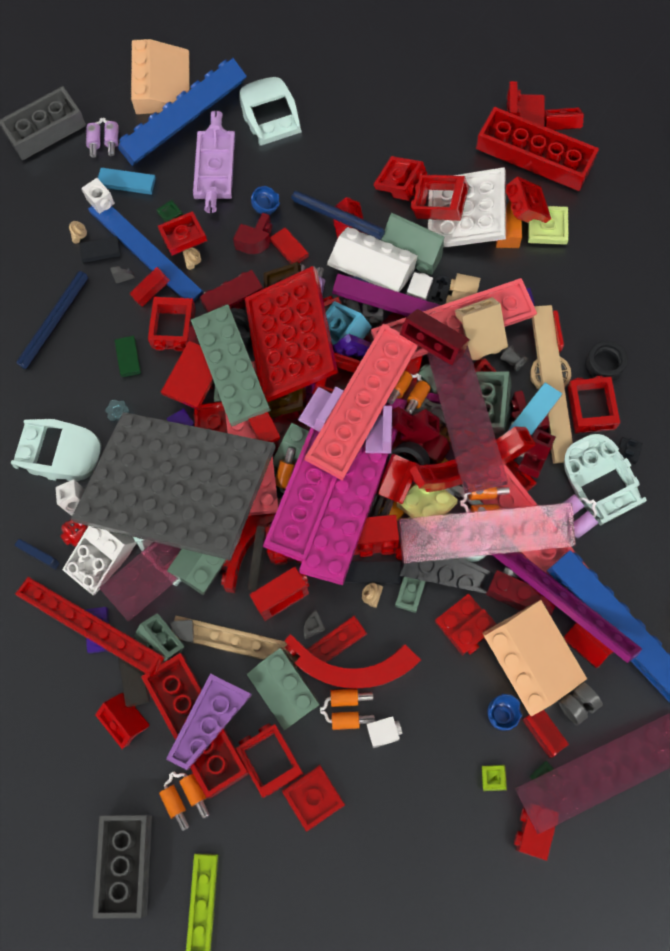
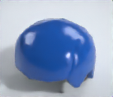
M258 187L251 196L252 207L259 214L265 213L270 215L277 210L280 204L279 194L270 187Z
M501 694L492 699L488 705L487 715L494 728L509 731L518 725L522 717L519 699L512 694Z

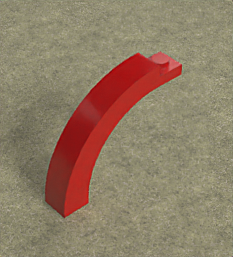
M513 427L498 439L472 453L439 464L415 465L410 469V472L419 489L425 488L426 492L444 490L481 477L514 460L536 444L526 427Z
M281 498V499H277V500H278V507H279V504H280L282 498ZM276 513L248 516L240 535V541L234 550L231 560H227L221 568L227 571L223 573L221 585H224L226 592L235 593L240 566L245 554L251 545L266 532L265 527H270L269 525L272 524Z
M291 634L284 640L287 644L284 648L293 657L296 654L299 656V659L294 663L298 668L323 683L343 688H369L383 685L404 675L421 661L404 644L389 658L373 666L357 669L342 668L321 661L304 648Z

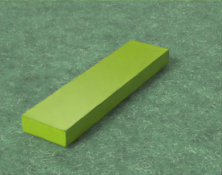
M194 854L186 951H211L219 856L217 854Z

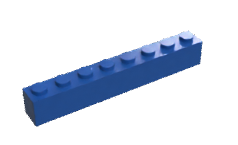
M234 58L221 62L218 65L219 69L215 72L213 70L209 71L204 76L205 79L202 82L198 80L193 83L190 91L187 93L185 91L181 92L176 97L177 100L174 103L168 102L162 107V112L159 114L157 112L153 113L148 118L149 121L146 124L140 123L134 128V133L130 136L127 133L120 138L118 149L132 166L244 82L247 76Z
M569 550L547 570L548 574L642 648L640 654L632 659L631 662L670 703V653H667L661 647L662 643L657 637L651 636L645 630L646 626L642 621L637 618L635 619L629 613L630 609L623 602H619L614 597V592L598 580V575L582 563V558L577 553Z

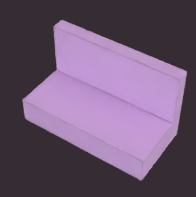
M318 387L298 421L320 432L342 395L343 390L335 387L331 394Z
M383 406V415H379L366 438V453H391L392 406Z

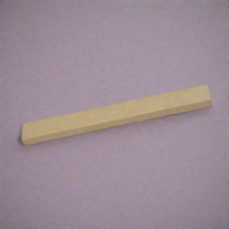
M552 305L534 306L537 314L532 317L541 385L546 382L562 393L560 399L547 414L550 422L548 433L556 436L551 447L553 464L564 463L565 453L569 446L573 444L553 310Z

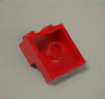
M391 156L373 185L376 190L391 192L393 198L409 201L416 194L415 186L416 183H419L420 175H427V171L423 161Z
M516 177L506 185V194L512 203L511 210L517 219L527 223L533 219L547 223L552 219L540 186L520 177Z
M193 211L158 225L161 237L171 255L207 241L206 235Z
M467 594L435 620V623L462 656L467 652L471 655L480 648L478 643L485 639L483 632L497 625L485 609H481L470 594Z

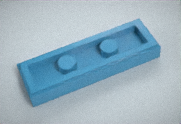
M101 168L98 176L99 181L108 189L152 195L156 181L155 175Z

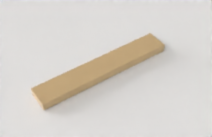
M175 616L174 621L193 620V619H189V618H185V617H180V616ZM193 620L195 644L261 660L266 659L278 649L283 648L293 663L299 659L297 654L293 657L284 648L287 645L284 641Z

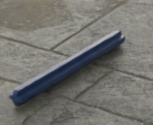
M296 190L291 195V199L294 202L375 238L382 239L385 234V230L382 227Z
M79 271L16 361L20 367L26 369L87 281L88 276L86 273Z

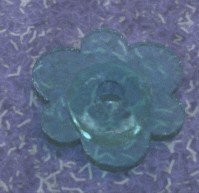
M111 400L109 406L105 409L110 421L119 420L123 412L129 413V409L125 406L124 401Z

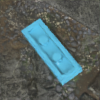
M545 382L509 430L513 427H526L530 435H532L560 399L562 393Z

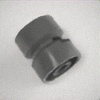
M584 682L573 690V695L568 694L558 702L564 714L577 726L588 718L587 713L593 714L603 706L596 692Z

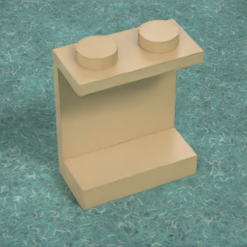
M491 297L455 310L456 318L463 324L465 337L470 339L464 355L470 360H479L485 355L501 352L502 349L508 348L501 303Z

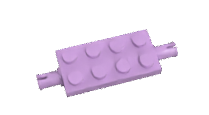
M215 111L211 112V125H209L206 131H198L193 196L194 199H205L204 210L208 213L211 212V208L212 213L217 211V199H232L235 132L223 129V114L220 111H217V117H215Z

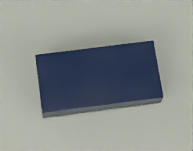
M18 539L15 543L18 549L55 570L60 565L59 561L22 539Z

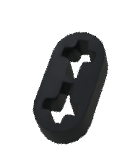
M438 275L434 278L428 297L429 302L434 303L436 296H439L438 304H446L451 285L448 276ZM443 282L442 290H438L440 283Z

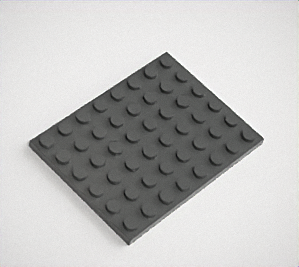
M123 412L71 519L75 523L231 560L276 448L275 444Z

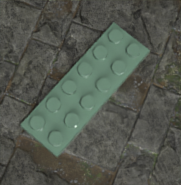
M227 304L191 319L231 426L271 411L229 305Z

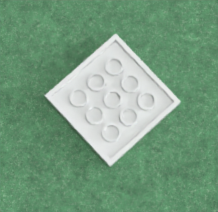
M505 167L453 175L465 176L469 185L461 221L428 219V229L445 237L444 247L506 239ZM429 190V206L450 207L453 191Z

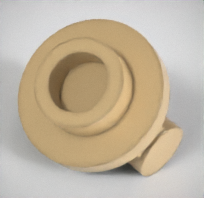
M72 221L69 224L72 242L79 243L80 239L87 235L85 226L78 221Z
M191 247L183 251L187 269L191 270L201 262L200 253L197 249Z
M370 583L365 586L362 591L363 601L369 604V606L377 608L383 586L376 583Z

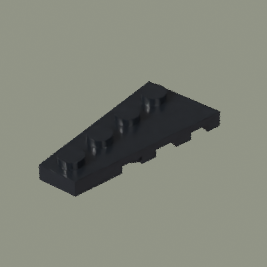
M419 536L415 537L398 576L480 593H487L495 573Z

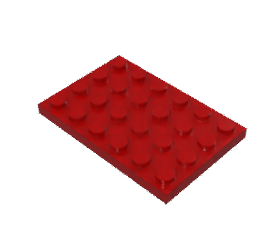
M314 266L245 298L257 376L267 403L338 373L318 273Z

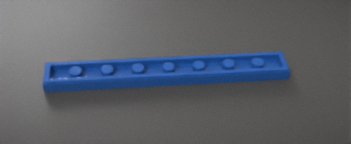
M93 206L88 208L89 212L115 237L117 236L118 240L151 271L158 267L170 280L166 285L180 298H193L195 302L203 295V291L112 206L100 214Z

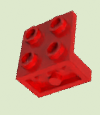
M510 81L507 94V112L544 126V95L521 94V90H517V82Z

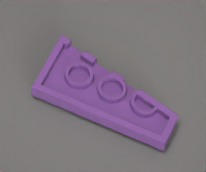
M210 674L166 759L189 770L252 694Z

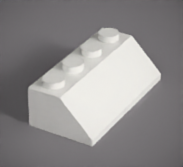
M347 227L338 237L327 265L374 285L400 292L414 274L418 255Z

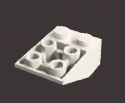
M88 526L62 570L90 594L95 595L128 558L137 542L128 535Z

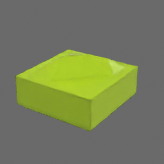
M505 765L482 766L484 791L507 790Z

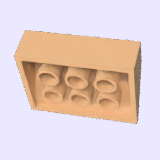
M151 39L132 40L131 100L135 113H160L163 111L162 107L170 101L174 103L177 100L176 97L181 92L185 91L187 93L190 91L189 50Z
M541 600L483 632L485 639L530 716L551 706L587 680Z

